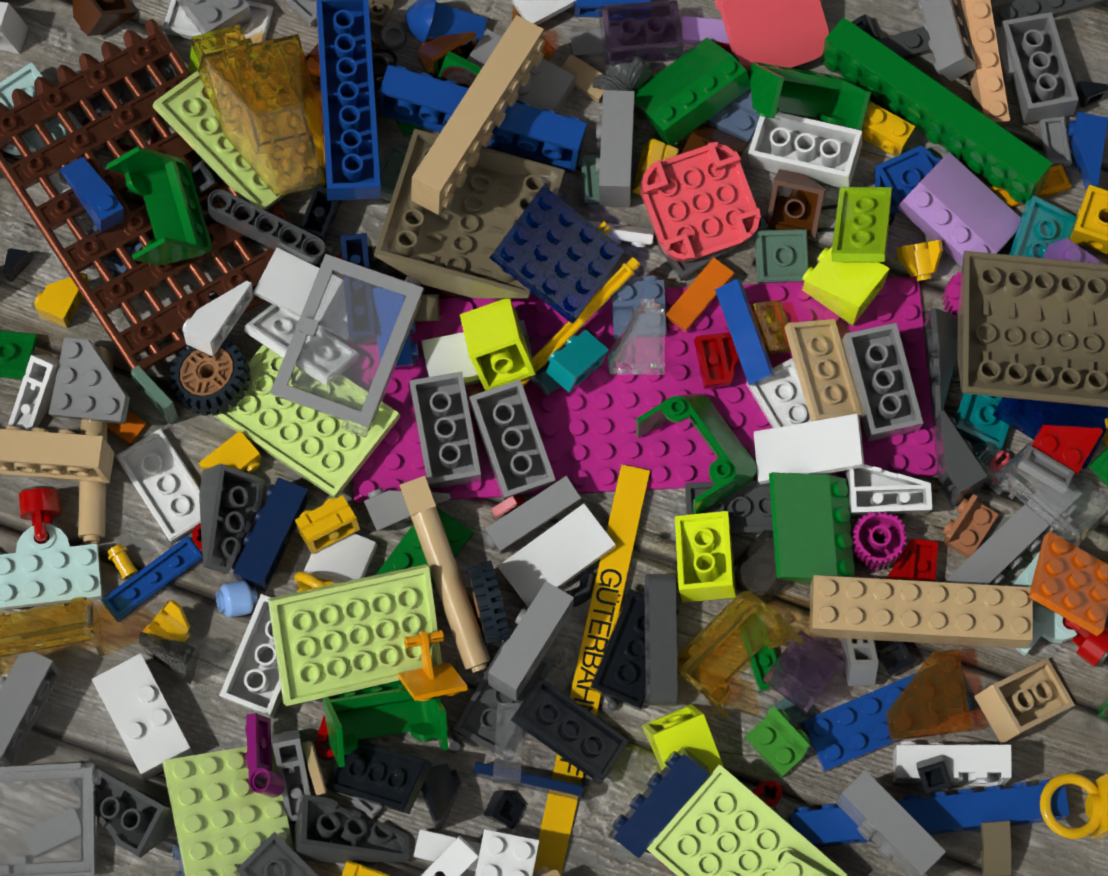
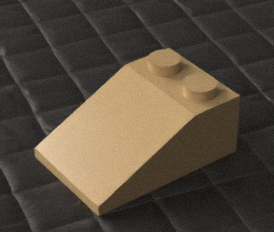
M1048 658L989 686L974 696L1001 745L1075 706Z

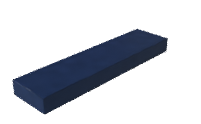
M481 762L475 763L473 771L475 777L579 801L583 800L584 788L582 785Z

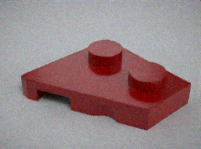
M730 332L696 336L694 344L704 389L729 386L739 358Z
M1043 424L1030 446L1071 469L1077 475L1103 430L1099 427Z
M911 539L886 579L935 582L938 542Z

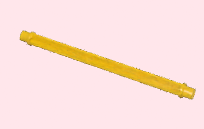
M632 257L626 264L623 263L622 267L531 359L535 372L541 369L548 362L550 355L556 349H561L569 338L631 276L635 275L634 272L641 266L635 258ZM530 377L521 380L523 386L530 380Z

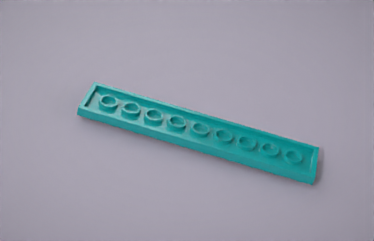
M1032 195L1030 200L1026 202L1009 255L1043 258L1048 244L1065 238L1070 239L1076 216ZM964 393L955 418L958 426L957 431L996 451L1002 449L1018 398Z

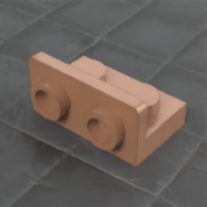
M974 493L970 500L963 499L956 510L960 513L957 520L950 519L943 530L946 537L942 543L967 559L976 551L999 515L976 500L978 496Z

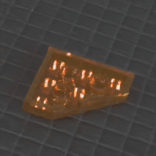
M959 649L932 652L885 714L890 741L972 731Z

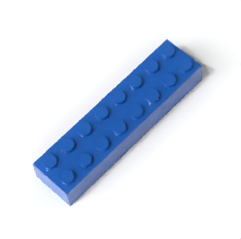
M316 0L327 201L380 198L381 185L369 1Z
M388 65L379 90V115L441 133L469 88L459 86L453 81L435 79L426 73L418 74L411 72L402 66L394 67ZM515 102L512 107H507L504 112L506 116L500 127L495 126L491 132L493 136L487 147L575 172L584 144L587 123L582 122L576 117L558 115L552 110L534 108L525 102Z

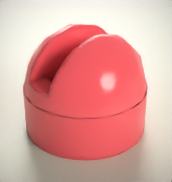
M1004 450L993 452L989 458V466L995 472H1004L1011 465V456ZM1001 456H1004L1005 460L1000 465L995 463Z

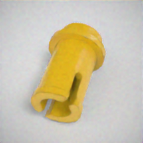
M118 544L108 550V559L114 562L122 579L126 580L138 573V570L126 553L128 551L127 547Z

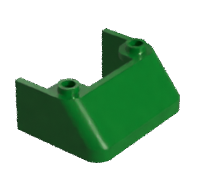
M751 62L749 76L752 108L757 110V115L775 119V115L778 112L819 118L825 121V123L862 130L871 92L838 76L761 62Z
M137 146L107 164L108 170L125 174L126 185L131 192L144 197L155 239L149 241L145 248L132 255L133 260L161 266L199 257L211 251L212 244L192 174L184 160Z
M703 394L672 396L636 419V435L639 438L666 420L674 423H680L686 419L690 420L717 457V460L709 468V477L715 486L693 499L692 513L701 514L752 482L756 476L757 466L708 397Z
M399 680L323 698L330 747L339 767H345L344 755L351 754L358 748V740L410 732L412 737L420 742H429L436 738L442 750H448L446 709L439 696L432 697L428 701H415Z

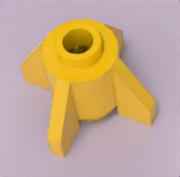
M941 239L896 248L898 260L911 277L916 276L917 281L932 279V273L937 272L943 251Z
M172 599L165 602L161 610L141 633L149 640L169 644L172 647L177 643L182 646L191 635L188 631L191 625L187 621L182 606Z

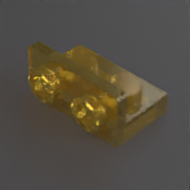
M240 24L191 38V44L202 68L207 66L216 67L223 62L233 59L242 60L250 55L253 44L251 38H245Z
M781 301L754 303L751 309L768 356L770 354L791 352L784 328L788 324V320Z

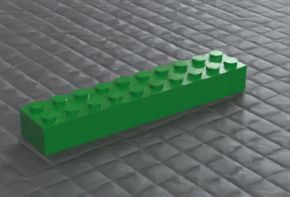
M843 17L825 38L822 63L829 71L837 72L845 80L871 92L870 100L878 101L887 111L898 115L903 120L914 125V130L918 129L926 135L930 142L939 144L946 149L947 153L950 152L956 159L959 158L965 162L974 173L982 174L994 187H1001L1009 193V196L1015 202L1026 205V202L1030 200L1032 195L1036 196L1046 184L1053 164L1051 161Z

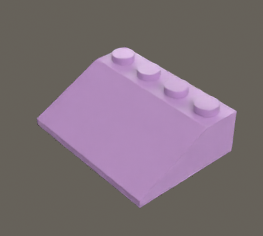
M950 152L942 158L897 207L933 241L941 239L943 250L961 267L964 251L996 254L1017 231L1021 220L1018 214Z

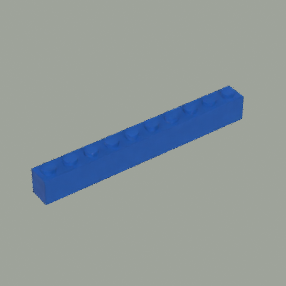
M1051 779L1040 781V785L1029 786L1028 782L1016 783L1009 789H1002L1001 785L986 787L985 791L975 792L973 788L962 789L956 795H947L946 791L931 793L929 798H920L918 794L903 797L904 800L897 802L929 835L980 830V822L1009 820L1010 826L1041 823L1044 820L1040 812V796L1043 788ZM1065 785L1059 787L1051 798L1052 813L1058 821L1065 820L1070 815ZM837 804L821 806L822 810L811 811V807L794 809L795 813H790L788 817L789 824L817 848L874 842L872 839L866 840L858 832L857 828L859 826L841 808H838Z

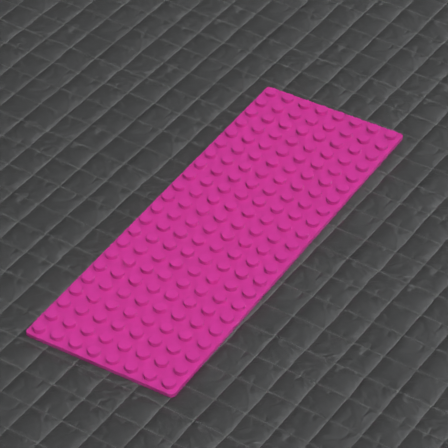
M916 277L886 278L881 291L853 326L802 291L804 282L744 284L743 287L772 368L793 358L784 328L788 323L835 319L841 341L846 333L897 323L923 425L919 431L867 442L860 417L864 464L912 478L933 477L937 474L920 287ZM688 287L664 288L665 314ZM597 291L530 294L528 298H510L519 321L524 320L533 357ZM717 296L686 333L666 319V336L614 339L612 301L610 297L575 333L578 336L586 329L609 349L603 364L570 393L562 388L560 392L547 396L531 379L523 386L556 480L555 483L567 476L578 494L615 492L621 464L650 470L646 490L685 489V483L712 482L709 477V468L717 460V457L689 419L680 423L666 420L638 438L636 435V419L672 396L703 394L708 397L755 463L754 431L772 428L746 385L747 379L739 358L729 386L707 389L703 387L694 338L701 335L730 332ZM466 297L439 299L440 321L415 322L416 333H412L413 344L417 343L419 359H415L416 366L395 368L382 400L383 403L400 414V418L353 477L354 501L356 504H365L364 501L369 499L368 493L381 487L384 492L388 490H401L400 484L422 476L426 477L409 382L410 380L429 377L421 341L464 332L460 314L505 298ZM349 338V347L360 354L359 360L350 367V381L369 392L380 364L378 343L354 345ZM482 383L465 386L468 401L470 396L485 391ZM468 402L481 471V481L430 491L449 493L451 496L449 500L501 498V493ZM846 470L826 473L846 479ZM757 471L754 480H758ZM550 486L524 494L523 496H536Z

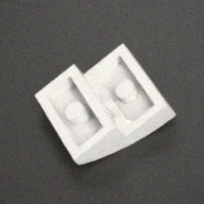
M353 533L311 554L304 571L316 578L332 580L333 584L364 578L377 548V543Z

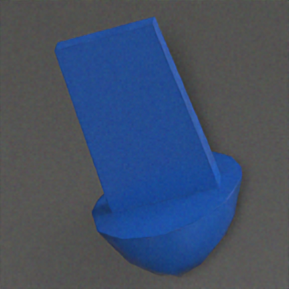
M417 0L405 13V23L410 33L421 43L426 38L435 39L438 36L472 31L476 34L478 43L484 34L487 18L437 3L436 0Z

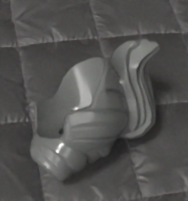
M636 56L631 63H618L605 71L606 74L596 76L592 87H601L604 90L615 91L639 89L652 76L651 69L649 68L651 62Z

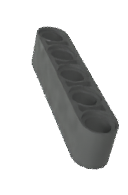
M215 190L209 195L208 214L213 220L273 250H276L278 247L316 267L321 265L325 255V244L319 237L227 191ZM217 202L224 203L226 206L222 209L215 208L213 205ZM239 214H246L249 218L247 220H239L237 216ZM267 225L270 226L272 230L269 232H264L260 229V227ZM286 237H292L296 241L294 243L289 244L284 242L283 239ZM314 248L319 251V254L310 255L307 253V250Z
M646 574L644 583L647 706H676L678 698L676 579L673 574Z

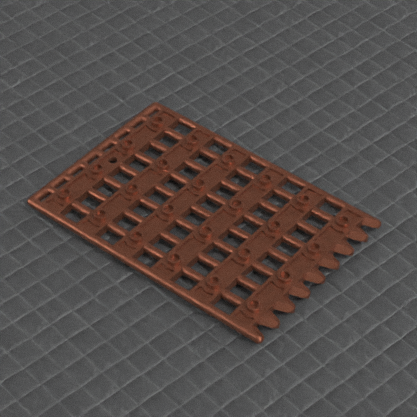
M149 19L145 24L148 37L145 39L135 31H125L123 36L126 46L125 50L122 51L113 43L105 41L101 47L104 61L99 62L90 54L82 53L79 58L81 73L77 74L68 66L60 65L57 69L58 85L55 86L44 77H37L34 82L36 97L32 98L22 89H14L12 92L13 109L10 110L0 102V147L12 141L23 159L9 165L0 151L1 172L130 369L133 370L138 365L143 371L188 346L181 332L183 325L188 318H192L196 310L213 301L208 297L210 293H216L220 297L245 281L251 282L252 289L255 290L275 250L266 246L267 251L254 257L243 241L247 236L217 221L207 226L212 249L199 257L161 266L145 262L137 265L125 248L138 240L145 248L146 244L151 241L148 235L153 233L146 204L132 211L121 193L128 190L125 174L108 169L104 170L94 152L107 146L115 159L124 155V152L116 140L130 134L137 146L181 158L186 162L190 170L194 166L188 157L196 153L177 132L173 134L170 132L161 115L153 108V103L192 75L154 19ZM167 58L170 59L180 74L169 81L165 80L156 64ZM145 70L148 71L158 86L146 93L143 92L134 78L135 75ZM122 82L126 83L135 96V99L124 105L121 104L111 89ZM103 94L113 111L100 117L89 100ZM80 105L91 122L77 129L67 112ZM58 117L68 135L55 141L44 124ZM152 122L163 139L149 146L139 128ZM35 129L46 146L32 153L21 136ZM81 157L86 159L90 166L110 187L122 205L124 221L102 233L97 230L88 236L75 219L87 211L72 188L59 194L48 178L59 172L60 168ZM217 174L222 184L199 196L198 199L201 206L205 203L208 205V197L215 190L229 191V193L237 197L239 196ZM39 182L50 200L36 206L25 189ZM218 202L213 205L215 208L222 209ZM276 202L266 210L293 224L279 202ZM239 214L237 218L239 220H247L249 216ZM64 224L68 225L77 239V242L66 248H63L53 230ZM267 225L260 227L262 231L268 232L265 228ZM292 237L284 240V242L289 244L296 241ZM234 244L245 263L232 270L221 251ZM310 249L307 250L308 254L314 255ZM117 253L128 271L114 278L103 260ZM210 257L213 258L223 273L222 276L211 282L198 265ZM94 265L105 283L91 290L80 272ZM189 269L201 287L187 295L176 276ZM165 282L168 283L178 298L177 301L167 307H164L153 290ZM144 294L156 313L142 320L131 304V301ZM254 296L243 314L265 303L266 300ZM121 307L133 326L119 333L108 314ZM172 336L174 342L161 349L158 344ZM149 349L152 354L138 362L136 356Z

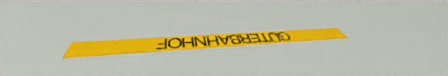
M622 464L606 531L615 543L616 548L600 558L570 693L572 700L595 716L597 715L601 694L589 689L619 614L650 470ZM557 754L552 779L581 785L584 773ZM548 793L538 837L539 847L534 872L538 868L547 867L549 871L555 869L558 870L560 875L562 874L578 800Z

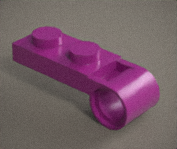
M257 713L246 715L245 734L247 737L246 762L247 769H249V786L256 793L271 798L278 797L284 791L285 779L281 774L272 771L271 719Z

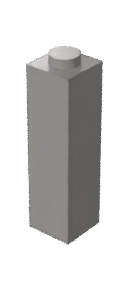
M565 476L485 528L487 536L484 539L492 551L497 548L499 553H502L580 502L581 497L568 477Z

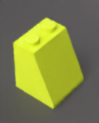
M826 247L817 259L820 261L815 268L810 267L802 278L804 280L802 291L853 326L883 288L890 268L879 262H832V247L830 249Z
M505 298L460 314L468 354L485 391L536 375L517 312L510 298Z
M692 704L642 724L661 770L667 766L665 761L673 751L678 752L682 747L708 766L710 774L718 764L723 766L705 716Z

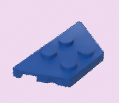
M921 145L875 166V187H892L890 217L901 212L897 208L899 204L942 160L934 157L929 150Z

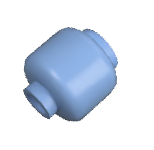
M245 580L225 583L221 585L220 591L216 592L218 610L220 613L223 612L228 618L250 614L253 610V604L258 602L256 589L250 588Z

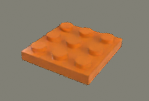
M1049 531L1043 537L1028 597L1098 636L1104 630L1108 613V564Z

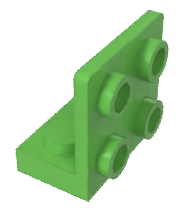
M772 706L768 709L766 717L744 738L771 768L783 778L806 757L810 748L808 744L810 740L801 729H794L789 723L791 721L789 716L781 708L777 710Z

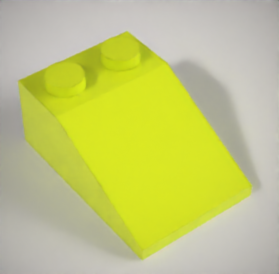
M722 511L675 516L678 587L682 602L736 598L729 512Z

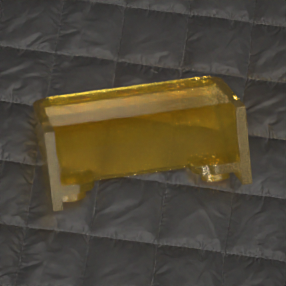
M744 591L738 594L677 655V672L716 711L727 719L730 715L721 706L730 696L731 688L727 682L764 645L768 648L780 647L786 642L788 636L800 645L804 640L777 611L752 592Z
M76 597L71 599V602L8 614L0 612V675H3L1 657L91 640L99 655L104 656L105 649L100 615L93 601L87 600L86 597Z

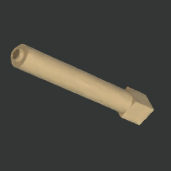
M96 347L103 361L107 363L113 372V353L104 347ZM81 420L80 435H85V432H96L101 434L107 441L108 422ZM79 481L78 537L83 539L84 543L97 544L100 543V539L105 538L106 483Z
M422 476L400 484L401 492L465 670L471 668L472 673L488 668L486 662L491 661L426 477Z

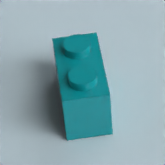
M585 329L580 335L576 336L574 334L570 337L562 350L556 349L548 359L550 364L546 373L570 393L603 364L609 349Z

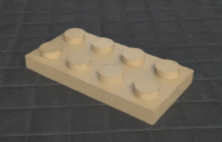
M835 319L788 323L784 328L811 422L858 414L860 418L863 414Z

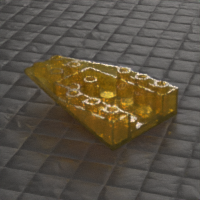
M299 34L203 54L198 73L225 137L276 197L315 188L316 185H325L321 110Z

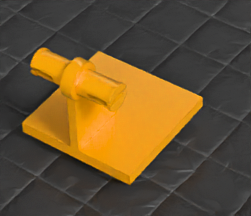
M442 630L430 633L421 631L419 635L404 637L406 649L421 645L422 668L398 673L399 680L415 701H428L432 697L442 695L453 696L458 694V692L467 691V684L450 663L432 666L429 644L444 641Z

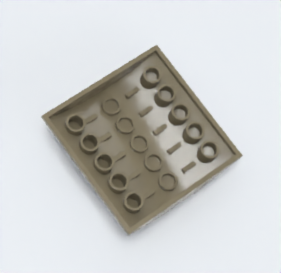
M414 129L374 256L423 285L470 298H528L565 170L482 147L479 151L480 157L473 168L470 166L466 171L467 177L461 188L456 187L452 193L454 198L447 209L443 208L440 214L437 215L411 201L412 176L439 135Z
M964 251L958 306L957 360L962 393L1108 407V265Z

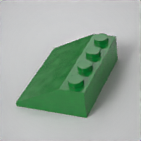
M707 37L645 82L639 89L634 90V108L668 145L673 146L751 88L750 79L746 69L732 54Z
M769 473L777 578L810 585L814 575L855 577L847 479L828 474Z

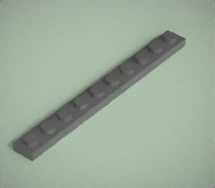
M1016 0L992 7V13L996 28L1001 27L1004 20L1052 12L1053 18L1108 3V0ZM925 27L877 40L905 60L932 53L928 44L930 40L929 33Z

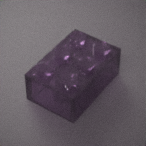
M677 0L601 6L599 22L605 65H616L623 62L631 63L636 56L650 62L677 60L681 57L684 45Z

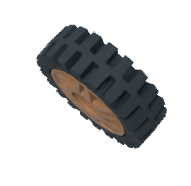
M228 339L224 340L214 356L189 345L188 351L181 349L179 351L181 358L175 357L173 360L175 366L170 368L172 375L169 376V381L171 382L173 392L185 408L195 414L200 412L203 416H208L210 411L214 416L219 415L218 409H221L223 413L228 411V404H231L233 407L238 404L235 400L236 398L243 399L245 395L242 390L248 391L249 384L247 381H251L249 373L251 371L246 358L235 344Z
M491 560L467 566L473 590L472 594L486 643H494L510 638L505 607Z

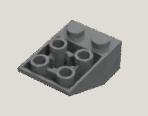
M943 410L939 413L933 427L938 486L952 507L961 503L964 498L968 499L973 493L980 492L988 476L986 475L987 469L983 462L976 460L972 454L973 449L970 442L965 437L962 438L957 431L958 426L953 417L947 416Z

